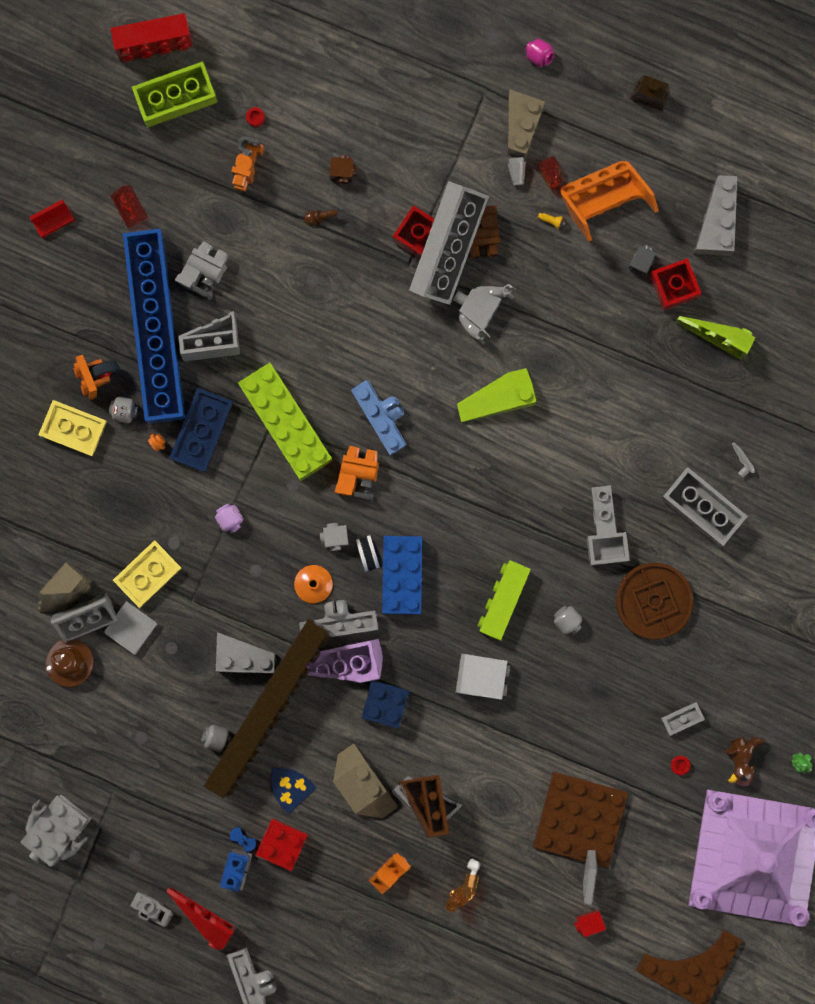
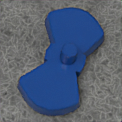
M241 827L231 830L230 840L238 842L239 845L243 846L245 852H251L256 848V838H247V836L243 835Z

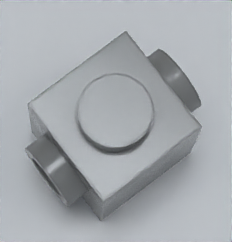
M338 523L327 524L326 528H323V533H320L321 544H325V548H329L330 551L341 550L342 546H349L346 525L338 526Z

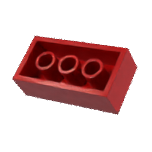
M185 13L110 28L114 50L119 61L131 62L134 58L139 57L144 59L150 58L152 55L159 53L166 55L174 50L186 51L189 47H193Z

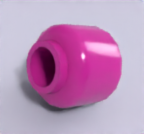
M542 39L531 41L526 46V58L538 67L549 65L554 58L553 47Z

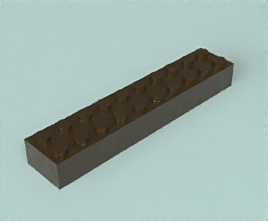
M313 619L306 621L204 784L205 788L223 799L235 792L238 787L237 780H241L249 769L246 767L248 762L251 763L255 760L259 753L257 751L258 746L264 745L269 737L267 734L268 730L274 729L279 721L278 714L283 713L290 703L287 701L290 696L293 697L300 687L298 682L300 679H305L311 670L308 666L311 662L315 663L321 654L318 650L321 646H326L331 638L328 635L330 633L329 629Z

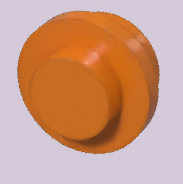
M152 433L150 435L151 438L148 439L149 444L156 451L163 450L165 448L164 443H166L165 439L160 434Z

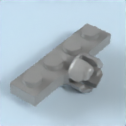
M345 600L336 601L337 612L334 601L326 603L324 606L325 618L314 620L329 629L330 633L328 635L331 637L379 629L376 610L351 614L348 611ZM306 621L299 622L300 631L303 628Z
M247 948L228 954L227 957L243 1004H266L265 996L276 991L275 981L266 984V982L274 978L270 971L256 973Z

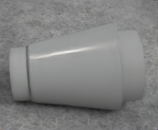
M524 157L509 159V164L507 165L513 186L524 185L526 168Z

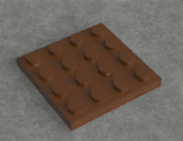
M553 771L533 847L586 862L587 851L595 850L596 865L609 868L628 792Z

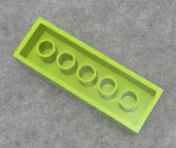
M271 363L238 382L300 481L333 461Z

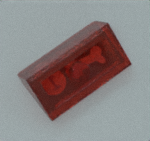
M130 185L122 186L110 195L127 228L148 218Z

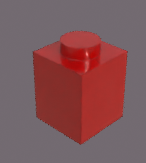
M598 909L576 916L577 922H574L577 933H582L583 937L606 930Z

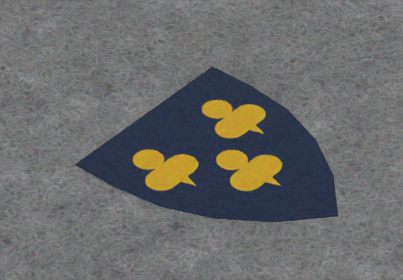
M272 768V790L276 800L287 814L293 811L317 788L308 778L295 770Z

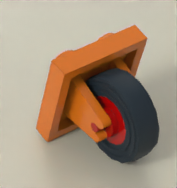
M83 354L77 356L73 364L76 378L81 379L80 387L84 396H88L89 400L97 397V387L109 383L110 377L120 371L116 361L103 362L102 359L86 363Z

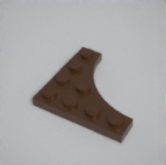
M723 930L719 938L706 951L697 956L682 960L661 959L644 952L635 970L694 1004H708L742 940Z

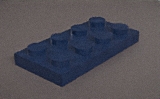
M197 388L169 459L206 473L234 402Z

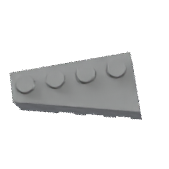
M718 175L693 254L731 256L735 248L737 176Z

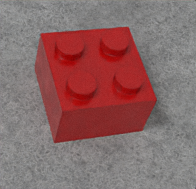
M413 205L392 236L393 242L420 259L435 219Z
M688 258L656 269L650 274V279L663 311L699 298L701 295Z
M272 818L256 855L292 871L309 833Z

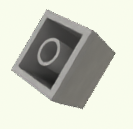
M461 654L455 693L502 700V696H506L508 685L504 684L505 677H509L510 665H507L505 660Z

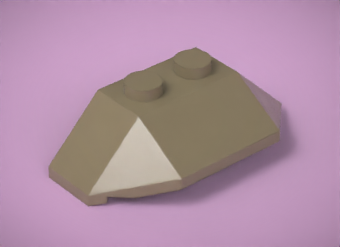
M354 743L338 754L333 783L355 814L384 818L398 808L396 802Z

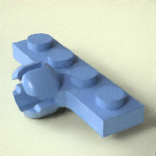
M365 380L351 390L389 455L405 447L407 444L395 425V421L404 415L402 406L400 408L395 407L400 404L398 399L389 397L381 401L369 380Z

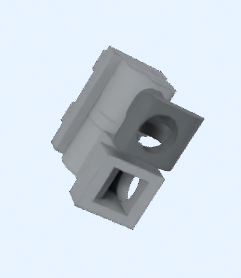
M203 241L198 249H193L181 274H178L175 281L179 285L211 300L213 297V283L220 282L227 269L225 263L229 255L218 249L214 258L209 256L213 247ZM203 275L205 277L202 281L203 286L199 288L197 285Z

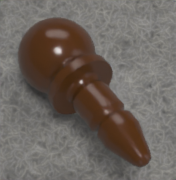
M308 211L304 215V222L309 226H314L317 223H322L323 219L337 215L338 211Z

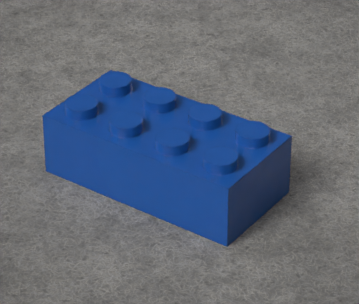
M384 536L382 614L421 615L422 537Z

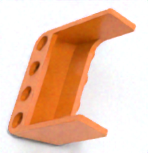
M628 161L612 164L568 183L560 189L561 196L572 220L588 242L592 241L586 220L593 216L600 215L607 210L619 207L621 204L637 198L644 199L655 213L659 211L653 191Z

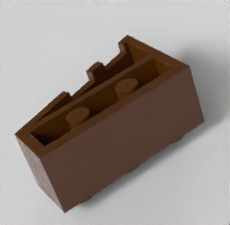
M440 775L400 781L398 784L426 837L433 838L448 835L449 828Z

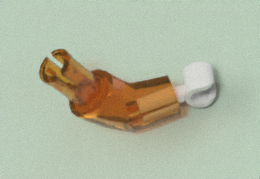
M470 859L467 868L472 870L471 874H466L463 885L451 891L449 900L445 903L447 911H456L458 907L464 906L476 894L479 876L476 873L480 868V863L475 859Z

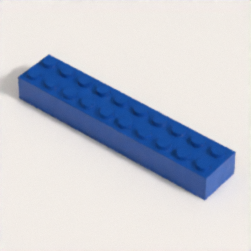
M161 229L123 233L145 422L153 424L184 420V401L163 232Z

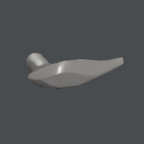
M733 442L732 446L740 462L744 465L738 474L744 478L749 472L754 473L755 470L742 449Z

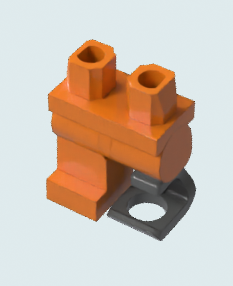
M243 136L238 140V148L241 154L237 156L236 167L233 166L231 172L234 177L232 182L234 189L246 192L248 183L253 184L254 164L257 155L263 156L264 146L260 145L257 139Z
M349 446L347 455H343L335 493L372 501L374 495L371 490V484L376 482L379 468V463L377 462L378 452L367 449L366 457L362 459L359 458L360 448ZM357 479H361V489L355 492Z

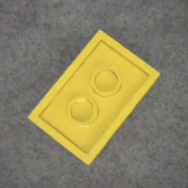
M53 400L39 436L93 457L107 421Z
M154 540L113 581L141 608L182 568Z

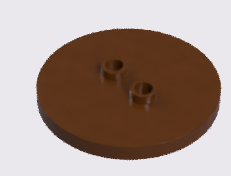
M646 563L635 567L622 579L616 593V608L620 620L632 633L645 639L659 640L676 634L686 625L693 610V593L687 579L674 567L663 563Z

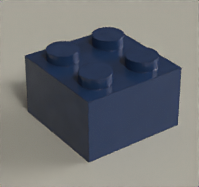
M371 681L361 718L399 728L409 690Z

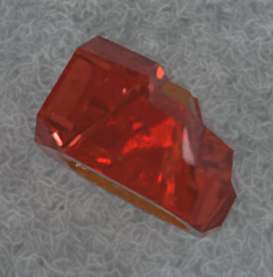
M552 156L540 162L537 167L548 188L551 191H555L562 183V171L555 156Z

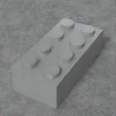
M688 467L661 498V500L719 547L725 545L748 517Z

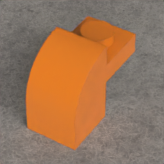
M396 853L368 881L383 894L411 866L403 856Z

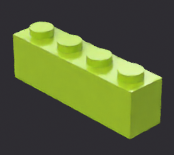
M509 560L508 564H503L500 574L503 575L501 581H496L492 590L495 592L493 600L488 599L485 609L488 610L485 617L481 616L477 627H480V633L501 641L531 570L530 568Z

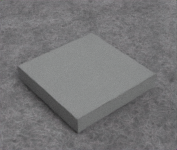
M126 601L116 615L118 621L109 624L104 633L136 655L158 623Z
M595 850L587 851L583 878L585 904H592L597 871Z

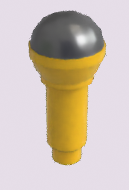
M539 213L538 219L553 224L557 229H563L567 223L566 219L562 216L553 217L544 213Z

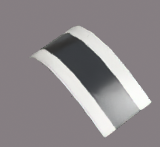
M371 536L356 539L365 572L380 568Z

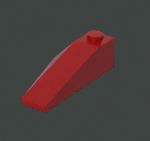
M169 887L166 892L203 937L209 941L208 945L216 950L219 948L223 950L237 927L174 888Z

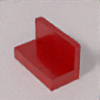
M63 200L29 217L41 238L75 221Z

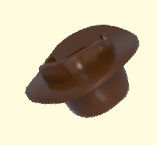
M78 639L65 643L63 640H60L50 649L47 655L46 672L50 679L58 685L69 688L79 686L88 679L94 668L92 651L85 643Z

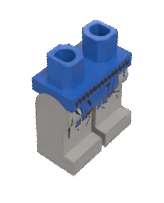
M233 849L232 852H229L220 887L236 892L243 890L247 876L245 871L249 869L252 853Z

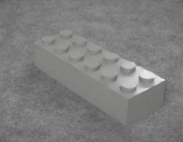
M448 181L409 291L450 305L488 202V195Z

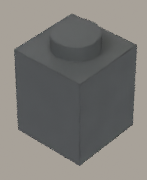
M639 245L628 270L645 277L656 253L647 245H643V247Z

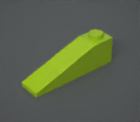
M527 368L506 373L457 403L462 423L535 406L536 398Z

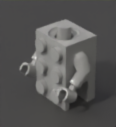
M63 794L57 795L48 807L45 805L41 808L39 806L40 800L32 806V812L29 815L25 829L27 834L20 842L32 851L29 855L32 860L38 863L42 859L50 867L56 865L59 860H65L77 853L81 845L87 841V837L81 840L79 834L92 819V817Z

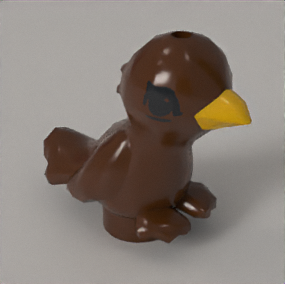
M740 737L730 742L731 748L724 751L725 754L732 756L735 763L734 773L728 780L730 783L746 787L752 782L755 772L753 769L754 765L749 766L748 764L755 747L765 742L763 738L752 737L746 742L744 737Z

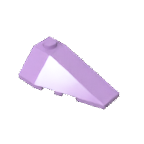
M376 639L321 651L316 662H311L308 666L311 669L308 673L310 676L355 682L380 679L383 662L380 641Z

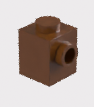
M341 155L339 158L331 157L330 180L337 181L339 184L353 182V176L357 177V165H354V159H350V156Z

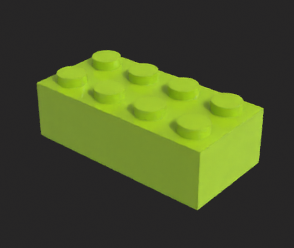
M203 62L132 87L147 128L218 103Z

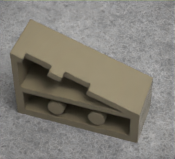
M509 89L507 154L526 159L545 101Z

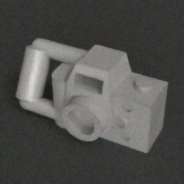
M140 891L137 892L130 905L134 909L139 910L138 917L146 921L150 919L163 927L168 926L173 915L171 910L164 907L165 904ZM161 911L165 913L162 920L158 919Z

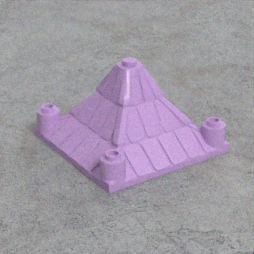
M707 789L688 905L699 909H710L789 923L796 926H805L809 921L807 908L815 863V808Z

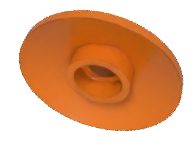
M309 565L298 572L294 587L297 595L303 601L319 603L330 595L333 581L325 568L318 565ZM315 580L317 582L316 587H310V581Z

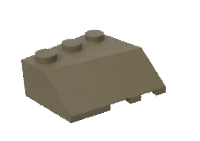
M65 563L40 591V601L38 602L39 607L37 610L39 612L67 610L81 594L84 595L91 588L89 584L92 581L77 567Z

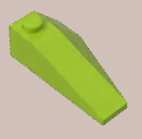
M679 316L675 322L740 360L748 354L756 338L752 336L753 333L745 328L741 330L736 327Z

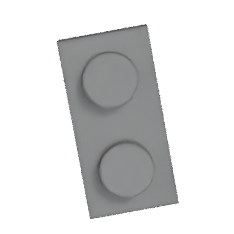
M697 702L661 718L669 736L705 720Z

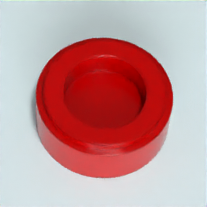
M257 107L249 109L246 113L247 123L255 128L262 126L265 122L264 112Z
M676 756L670 763L671 770L677 775H685L691 767L690 761L685 756Z

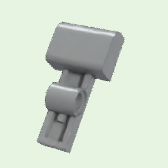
M611 485L591 488L593 516L597 535L587 537L590 565L630 561L626 532H616Z

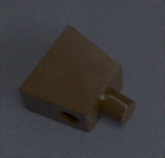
M643 75L637 80L630 99L664 111L670 95L669 84Z

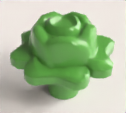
M802 753L793 754L792 763L797 772L805 774L812 771L810 755L806 754L803 756Z

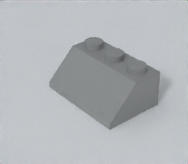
M107 593L79 603L67 610H62L52 615L51 618L52 626L64 643L118 621L113 604Z

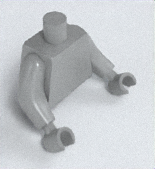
M510 284L504 287L480 286L475 289L472 288L468 296L458 291L453 301L462 305L459 310V320L466 332L482 344H485L483 339L485 337L490 338L485 328L500 305V298L509 297L513 299L514 296L510 293L513 290L516 291V288Z

